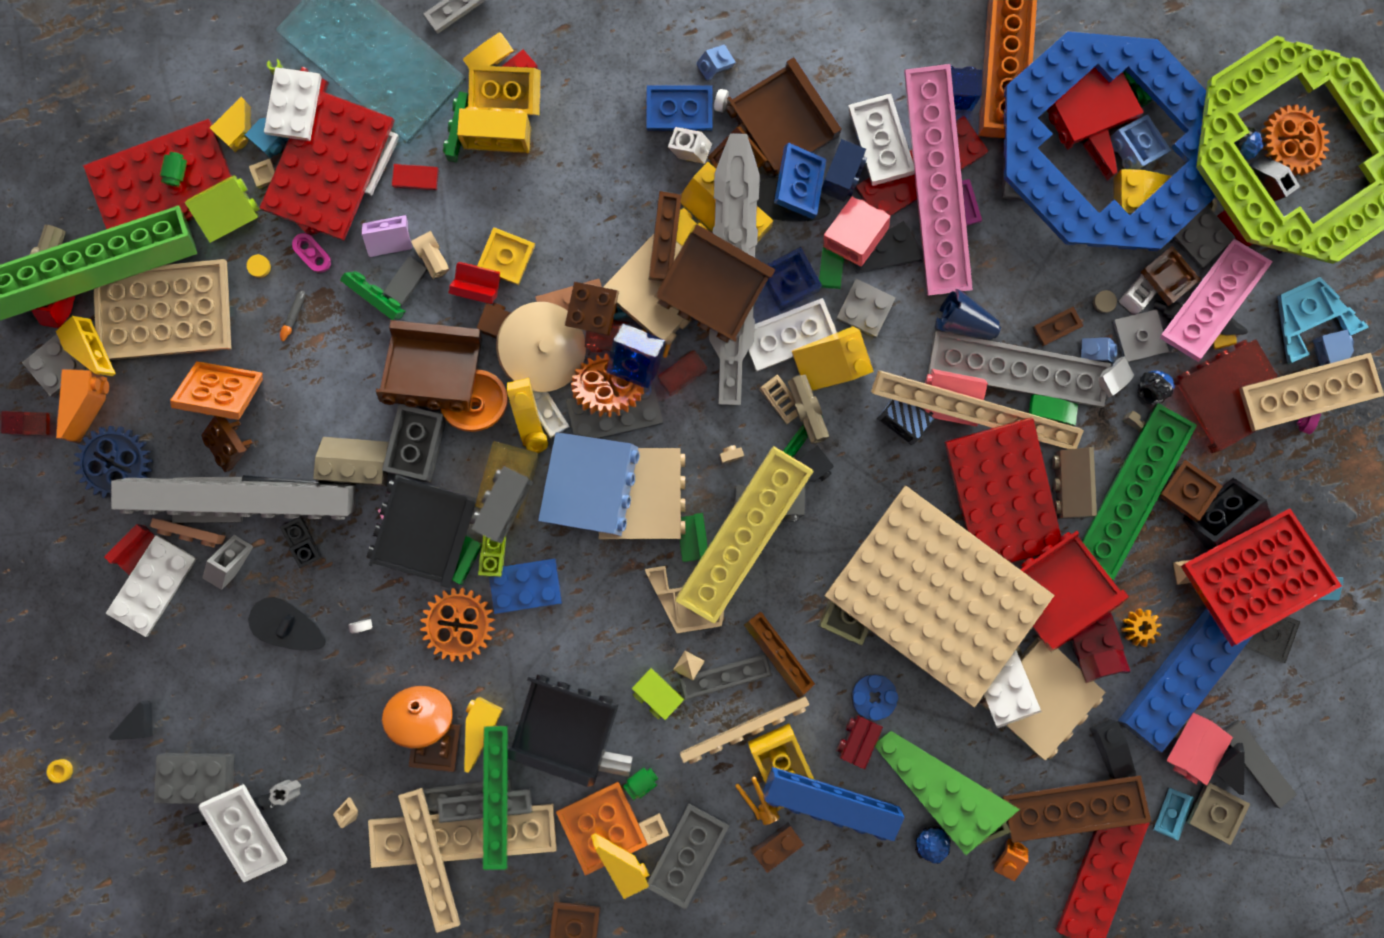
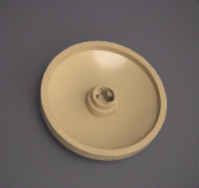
M533 302L517 308L507 316L497 335L496 351L500 366L511 381L529 378L532 391L534 392L557 390L572 381V376L576 375L575 369H581V363L584 362L586 343L582 330L565 326L567 310L553 303Z

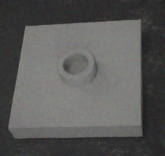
M1157 309L1112 321L1122 357L1125 356L1127 362L1169 352L1167 342L1160 339L1163 328Z

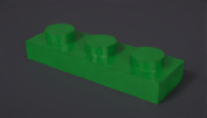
M459 91L458 98H454L452 110L454 111V116L448 122L449 138L443 144V153H445L449 162L457 163L461 146L457 135L459 109H466L468 107V93Z
M354 271L343 274L340 279L341 282L391 320L402 318L406 311L400 307L401 304L395 299L386 297L383 294V290L378 286L371 285L365 281L366 278L361 273Z

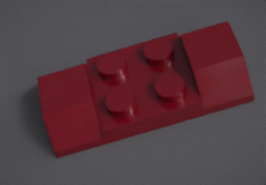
M1111 612L1071 639L1086 683L1118 673L1127 674L1131 672Z

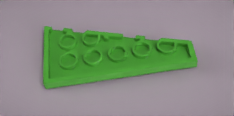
M892 731L875 745L879 753L965 855H968L1020 810Z

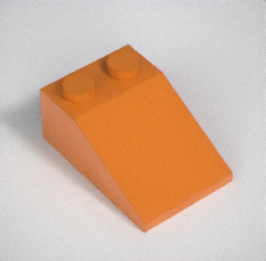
M62 369L56 438L73 443L81 442L106 400V394L109 392V383L106 377L87 370Z

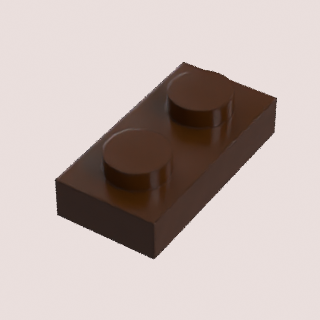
M1073 306L1032 328L1043 347L1082 328L1084 325Z

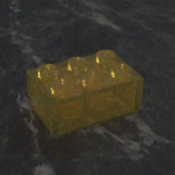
M493 441L475 507L482 509L484 505L481 502L487 490H492L495 484L492 480L498 469L502 470L505 466L532 481L540 455L537 452ZM528 494L515 517L516 519H522Z

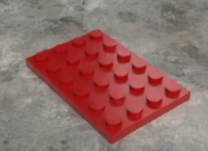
M319 90L311 140L289 138L259 208L262 211L294 223H300L310 229L344 241L395 120L390 116Z
M209 119L83 165L106 229L176 206H180L187 221L195 219L185 204L186 200L232 176L217 135L210 129L212 122ZM170 152L184 155L183 159L187 160L183 182H180L179 187L161 182L160 172L164 155H169Z
M1027 418L944 442L965 528L968 532L1010 563L1040 555V551L1051 544L1054 547L1060 543L1061 533L1033 418Z
M1291 509L1270 518L1180 566L1231 647L1342 587Z

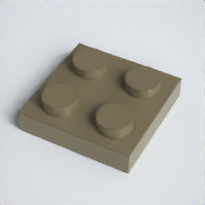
M1209 782L1207 785H1204L1187 823L1231 845L1250 804Z

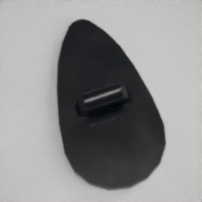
M777 176L765 178L759 183L757 206L772 220L808 222L824 218L830 213V206L821 197L817 216L813 219L774 203L779 178Z
M275 597L264 598L257 602L250 611L248 618L249 628L253 635L261 641L295 650H315L322 648L326 643L318 626L295 606L283 599Z

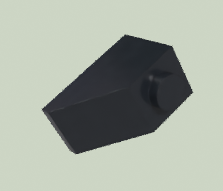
M818 445L798 460L813 470L812 475L808 479L809 482H815L818 479L822 482L832 474L830 470L834 465Z

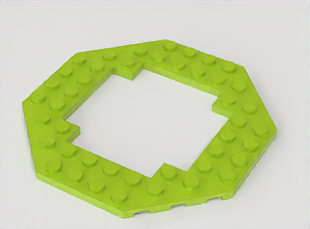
M1275 36L1207 81L1196 168L1247 242L1334 264L1384 230V93L1361 59L1355 57L1345 58L1337 52L1326 49L1320 51L1313 49L1312 45L1297 41L1292 43L1284 41L1283 37ZM1295 76L1298 77L1308 93L1325 84L1373 153L1372 157L1359 165L1370 185L1313 224L1301 206L1283 216L1234 144L1250 132L1238 113Z

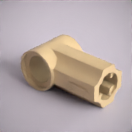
M431 231L411 241L433 279L439 278L449 271L448 265L439 251L440 247Z

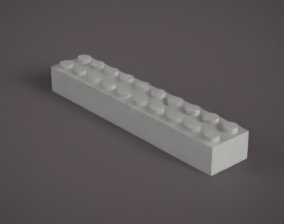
M123 478L111 481V509H120L121 514H132L134 511L143 510V514H158V512L167 511V515H181L190 511V515L203 516L205 513L214 512V516H229V514L237 513L238 517H252L254 514L261 513V517L273 518L275 515L284 514V518H299V516L308 515V519H322L323 516L331 515V519L343 520L356 511V484Z

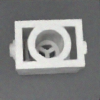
M675 127L668 148L679 159L705 164L712 143L702 132Z

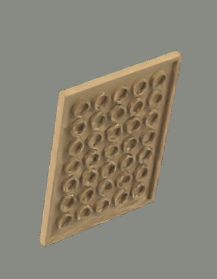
M906 485L824 595L972 707H975L1054 597L1051 592Z

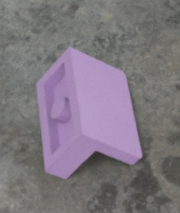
M406 215L362 223V237L369 257L412 249Z

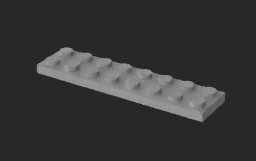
M935 331L927 374L931 375L932 369L985 379L988 383L987 387L1030 395L1048 396L1077 404L1103 408L1106 391L1104 392L1100 388L1099 376L1103 370L1111 367V363Z

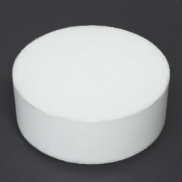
M718 90L714 103L715 111L724 112L729 91Z
M371 619L348 624L350 633L363 632L373 627Z

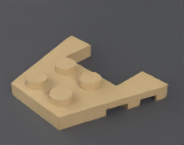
M665 566L645 569L676 633L722 626L724 610L714 624L676 602V597L682 588L669 589Z

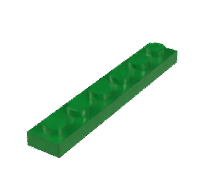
M484 726L483 870L507 869L508 726Z

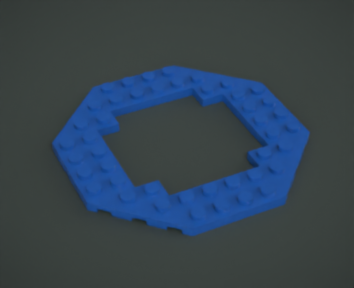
M1068 31L1004 88V180L1065 245L1085 244L1092 247L1112 246L1119 249L1136 250L1139 248L1148 249V251H1158L1216 197L1196 168L1206 90L1158 39ZM1094 67L1109 83L1125 70L1185 133L1171 148L1186 164L1131 215L1115 199L1099 213L1038 149L1052 136V132L1038 118Z

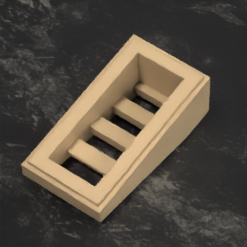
M778 374L760 387L759 391L786 425L798 416L796 409L787 416L784 413L795 404L790 390ZM777 384L779 388L770 394L768 390ZM783 392L785 394L775 401L774 397L779 393ZM786 399H789L790 402L781 409L779 405Z

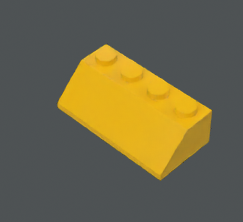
M707 162L695 174L682 192L681 204L713 232V227H715L716 199H714V176L716 168ZM757 206L756 228L758 229V243L772 228L773 220Z

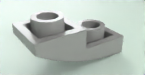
M1125 356L1116 359L1113 366L1103 370L1099 376L1100 388L1102 391H1106L1108 397L1119 392L1134 377Z

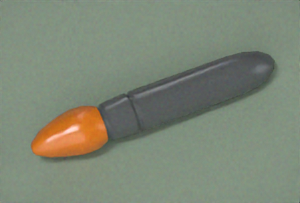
M303 290L295 297L285 325L281 329V341H285L292 332V327L305 299V292Z

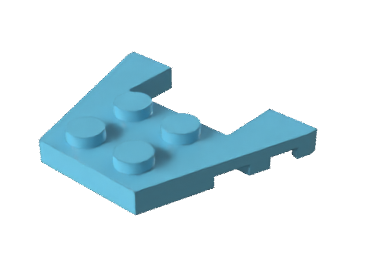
M1321 277L1277 296L1288 364L1310 355L1300 333L1332 318L1337 317L1342 329H1348L1349 335H1354L1369 328L1364 321L1361 322L1354 315L1355 312L1350 307L1347 308L1339 299L1340 296Z

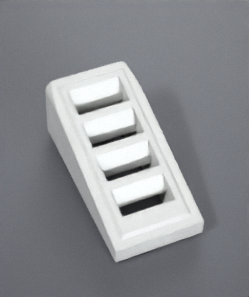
M1141 274L1121 297L1119 303L1131 314L1136 315L1145 308L1157 292Z

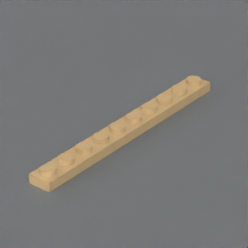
M878 370L871 390L875 395L992 428L1033 418L1039 441L1066 449H1077L1084 431L1078 427Z

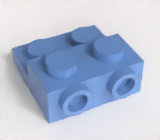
M1148 114L1124 126L1110 136L1115 152H1118L1122 158V165L1127 170H1141L1171 151Z

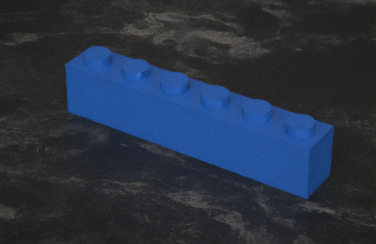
M775 767L771 768L763 788L765 801L773 807L782 806L788 808L793 813H804L819 821L822 819L827 820L835 826H846L860 834H872L883 841L886 839L895 841L905 818L899 806Z

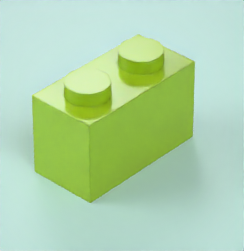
M652 668L632 687L635 691L632 695L641 704L645 701L650 705L649 711L658 720L661 717L666 720L684 701V698Z

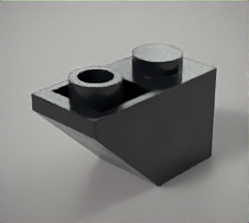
M1264 155L1259 156L1249 164L1274 202L1287 197L1300 187L1289 167Z

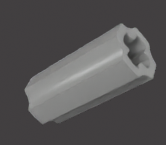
M605 751L599 771L629 777L633 757Z
M297 780L283 781L270 790L269 800L274 805H285L295 800L301 794V784Z

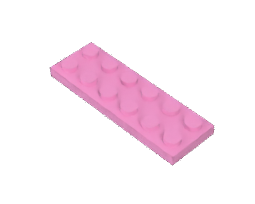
M1233 239L1164 330L1160 339L1199 362L1273 261Z

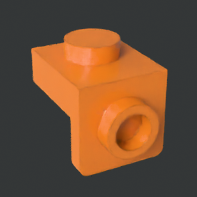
M1008 839L1005 851L994 865V871L1015 881L1028 863V848L1020 842L1011 843V839Z

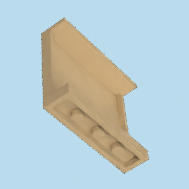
M653 234L608 281L604 288L619 291L617 306L659 341L658 347L661 349L665 343L669 345L677 336L675 332L679 328L683 330L691 319L687 321L678 316V310L670 307L668 310L657 304L659 299L654 296L662 281L648 280ZM677 241L674 260L682 247Z
M638 448L640 457L634 469L635 483L631 486L630 490L631 504L626 511V529L622 532V536L599 532V539L681 540V535H685V521H681V512H685V499H681V490H685V476H681V467H685V454H681L680 448Z
M1038 636L1022 653L1020 661L1041 712L1006 726L1027 744L1040 759L1046 761L1047 758L1051 759L1058 752L1057 747L1062 741L1066 742L1073 735L1072 730L1076 725H1081L1088 718L1087 713L1092 707L1096 708L1103 701L1102 696L1106 692L1094 681L1086 683L1080 668L1058 648L1051 653ZM984 696L979 703L990 711Z

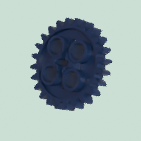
M109 426L107 432L104 427H99V434L96 431H91L92 438L83 437L86 444L77 445L82 452L74 453V456L80 458V461L73 463V465L80 466V469L75 474L83 475L79 482L88 483L85 487L86 490L94 488L93 495H98L102 491V498H108L109 494H111V481H114L113 477L117 471L122 474L123 478H148L144 475V472L152 470L146 467V464L151 463L152 460L145 457L151 451H143L142 448L147 443H138L140 435L131 437L133 430L128 429L124 433V427L119 426L115 431L114 426ZM107 441L111 442L113 447L110 453H106L104 450V444ZM128 451L133 454V461L130 464L124 460V456ZM95 452H98L105 458L114 459V462L130 468L131 473L119 466H112L111 462L95 456ZM96 461L100 462L102 466L99 473L93 470V464Z

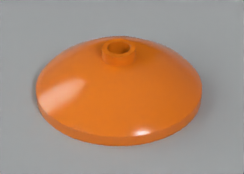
M477 370L470 410L454 412L450 409H440L446 421L453 427L468 432L482 431L493 426L502 418L507 408L508 395L503 382L497 376L488 371ZM474 406H480L478 409H473Z
M428 686L409 687L395 694L386 704L382 715L383 728L389 739L402 747H426L437 742L446 734L452 722V708L448 698L435 688Z

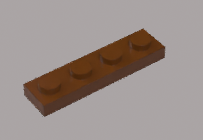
M659 192L648 280L663 282L674 262L681 194Z
M761 611L744 624L750 635L798 698L806 694L815 685Z

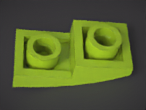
M507 534L502 544L483 535L478 576L502 577Z

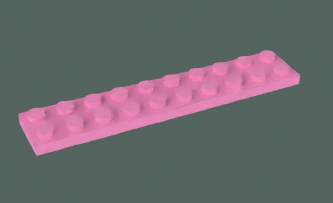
M950 64L904 70L927 295L945 294L951 291L956 292V289L961 291L973 290Z

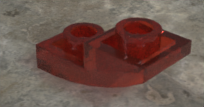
M1 411V433L50 435V413Z

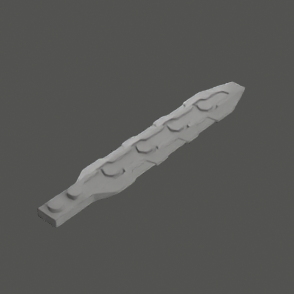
M730 133L714 176V199H716L713 234L755 258V246L757 245L758 238L756 212L757 200H759L760 174L747 134ZM753 307L736 336V342L729 340L726 343L716 337L717 332L711 329L709 331V341L720 359L718 404L741 405L742 360L754 342L755 319L753 318Z

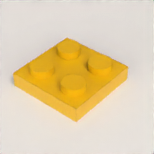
M493 227L477 266L499 271L501 273L500 279L519 286L535 248V243Z

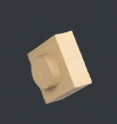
M270 158L249 166L255 184L259 189L270 184L275 173V168Z
M735 445L722 449L723 453L719 455L721 464L744 457L742 447L736 449Z
M660 813L639 822L648 845L669 836Z

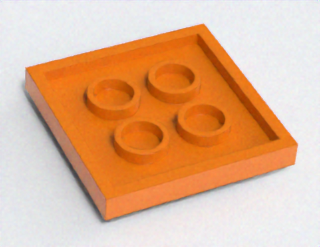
M196 361L170 400L171 408L239 420L263 381V375L260 372Z
M619 781L556 811L585 876L605 866L594 847L591 835L595 833L629 853H633L648 845Z

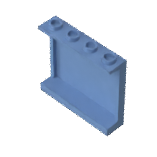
M556 432L538 521L622 536V532L625 531L627 525L626 511L631 504L630 490L631 486L635 483V464L638 463L640 457L639 447L630 443Z

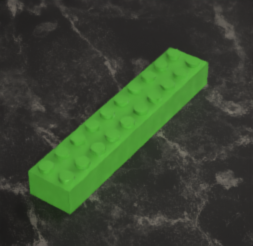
M180 206L1 264L0 320L198 254L189 224Z

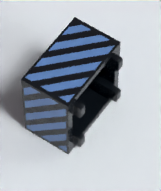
M893 399L889 401L876 418L911 446L921 439L935 420L932 417L934 413L929 412L928 414L921 407Z

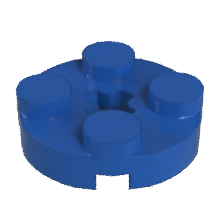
M873 674L864 676L855 683L852 690L853 707L864 718L878 721L888 717L896 708L898 694L894 684L888 678ZM878 691L880 693V701L878 703L875 701L871 703L869 701L871 699L870 692L877 693Z

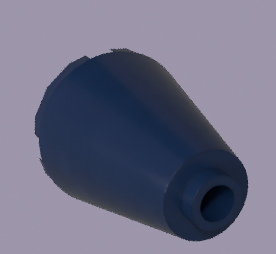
M959 289L948 294L939 310L943 312L941 319L938 317L936 319L937 330L990 341L996 338L1001 331L999 320Z

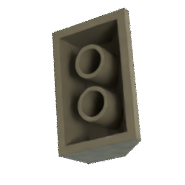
M323 437L315 456L313 479L323 482L387 487L388 473L382 471L389 442Z
M1094 447L1055 452V456L1052 457V468L1055 469L1056 477L1053 479V491L1056 492L1054 507L1057 519H1084L1097 516Z

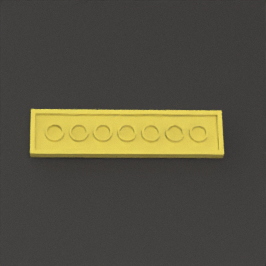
M773 446L679 592L676 602L715 624L812 475L813 470Z

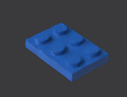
M647 85V131H674L675 127L694 131H712V85Z
M787 143L783 150L774 203L811 219L815 218L818 213L826 159Z
M556 559L504 566L502 577L489 576L494 614L562 604Z

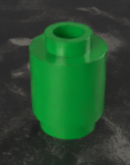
M176 152L164 155L160 172L162 183L175 187L180 186V182H183L187 160L183 159L184 155Z
M643 767L627 779V783L623 786L633 800L641 799L658 786L656 780L659 778L651 768L647 770Z

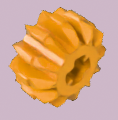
M1141 608L1136 609L1135 613L1128 612L1130 619L1122 620L1123 623L1127 624V627L1121 629L1122 632H1128L1125 639L1132 640V645L1138 646L1140 644L1141 647H1147L1148 642L1150 644L1156 643L1154 636H1161V633L1156 630L1161 628L1162 625L1155 623L1159 617L1157 615L1151 616V610L1143 612ZM1144 625L1145 629L1139 631V626Z

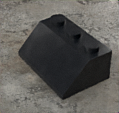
M1233 477L1222 486L1200 521L1195 522L1188 516L1184 517L1183 521L1207 549L1211 550L1263 523L1271 516L1267 499Z

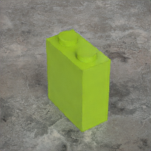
M235 175L189 198L185 202L210 243L258 218L259 214L257 211L260 210L259 206L253 198L249 199L245 192L248 190L241 178L237 179Z

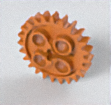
M1298 104L1292 107L1287 105L1274 111L1273 114L1268 116L1269 120L1263 123L1266 127L1261 130V133L1265 135L1262 137V142L1266 144L1261 150L1268 151L1265 156L1271 157L1272 160L1289 167L1294 176L1298 174L1300 176L1305 175L1321 166V161L1327 158L1323 153L1329 151L1324 145L1330 142V140L1324 138L1328 131H1322L1325 123H1318L1320 116L1312 117L1313 110L1306 113V106L1299 109Z
M605 353L602 359L599 355H596L595 361L588 358V364L581 363V369H575L576 375L572 376L573 383H571L573 398L576 399L577 405L582 404L583 410L590 408L591 415L599 411V417L604 412H607L608 417H611L612 412H616L620 416V410L623 409L625 412H629L628 406L636 407V401H641V394H644L643 372L639 371L638 365L633 366L632 359L626 362L625 356L617 359V354H614L612 358H609L608 354Z
M452 588L451 595L444 590L443 598L435 595L436 603L428 602L431 610H423L428 616L420 620L426 623V627L421 628L420 631H427V635L422 639H430L431 641L427 648L435 646L434 655L443 652L442 659L444 660L450 655L451 662H454L457 656L460 662L464 661L465 655L469 659H473V652L480 655L481 650L479 647H488L484 642L485 639H493L488 634V631L495 630V628L489 626V623L494 622L495 619L488 617L493 612V610L485 609L488 601L480 603L482 596L478 595L473 598V590L466 595L465 588H461L459 594H457L455 588ZM448 605L454 610L453 616L449 619L443 615V609ZM470 608L476 612V618L473 621H468L465 617L466 611ZM459 618L460 623L477 625L478 628H459L456 631L457 628L455 626L439 625L438 621L457 622ZM444 628L450 631V638L447 641H443L440 638V631ZM466 631L471 632L473 635V640L470 644H466L462 640V635Z

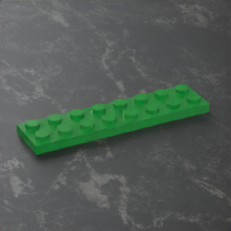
M1159 403L1154 405L1144 428L1140 431L1097 511V516H1094L1081 540L1112 580L1115 579L1197 427V424Z

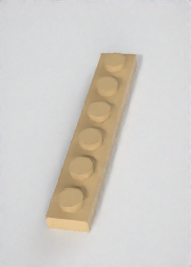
M804 695L681 751V758L683 762L689 761L690 764L702 759L701 755L708 751L710 754H714L722 750V745L728 742L733 745L742 741L745 734L751 732L752 735H755L765 730L763 726L771 722L774 726L785 721L784 716L791 713L793 716L805 712V707L809 703Z
M420 788L400 794L398 796L436 933L460 925L423 789Z

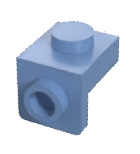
M724 44L706 50L696 64L705 79L710 80L717 72L732 68L736 62Z
M1109 337L1082 338L1081 358L1106 361L1108 363L1114 362V357L1117 356V345L1114 344L1112 339Z

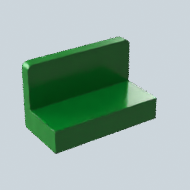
M703 513L681 517V521H685V535H681V540H679L682 561L701 560L708 549Z
M465 536L452 581L461 585L464 584L482 548V543Z

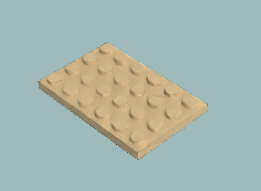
M224 259L163 265L94 289L95 330L109 360L231 349L227 261Z

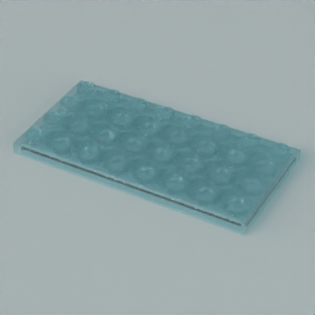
M302 0L276 28V31L365 108L392 117L395 122L391 130L408 144L467 80L462 73L376 0Z

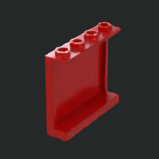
M1095 67L1047 110L1049 120L1056 127L1059 140L1065 145L1067 150L1071 149L1075 143L1125 122L1130 124L1138 120L1144 113L1123 72L1109 83Z
M1078 531L1073 534L1067 532L1059 538L1060 543L1054 547L1051 544L1040 551L1041 556L1035 560L1033 557L1029 558L1021 565L1023 568L1020 569L1054 595L1032 626L1051 653L1126 602L1129 598L1124 590L1120 591L1080 540Z

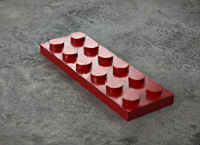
M965 116L956 120L961 170L989 152ZM910 150V154L913 160L912 150ZM915 174L873 186L869 177L855 187L862 200L876 209L885 211L890 217L917 200Z
M1149 823L1093 832L1056 928L1058 933L1070 938H1106Z

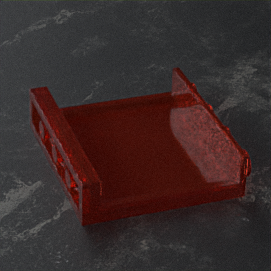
M1245 339L1234 345L1235 350L1229 352L1226 349L1215 355L1217 360L1211 363L1209 360L1198 364L1196 366L1198 370L1190 373L1188 370L1178 375V381L1174 382V386L1179 385L1210 439L1211 444L1208 445L1211 453L1219 452L1256 432L1251 430L1239 388L1278 378L1257 339L1250 342Z

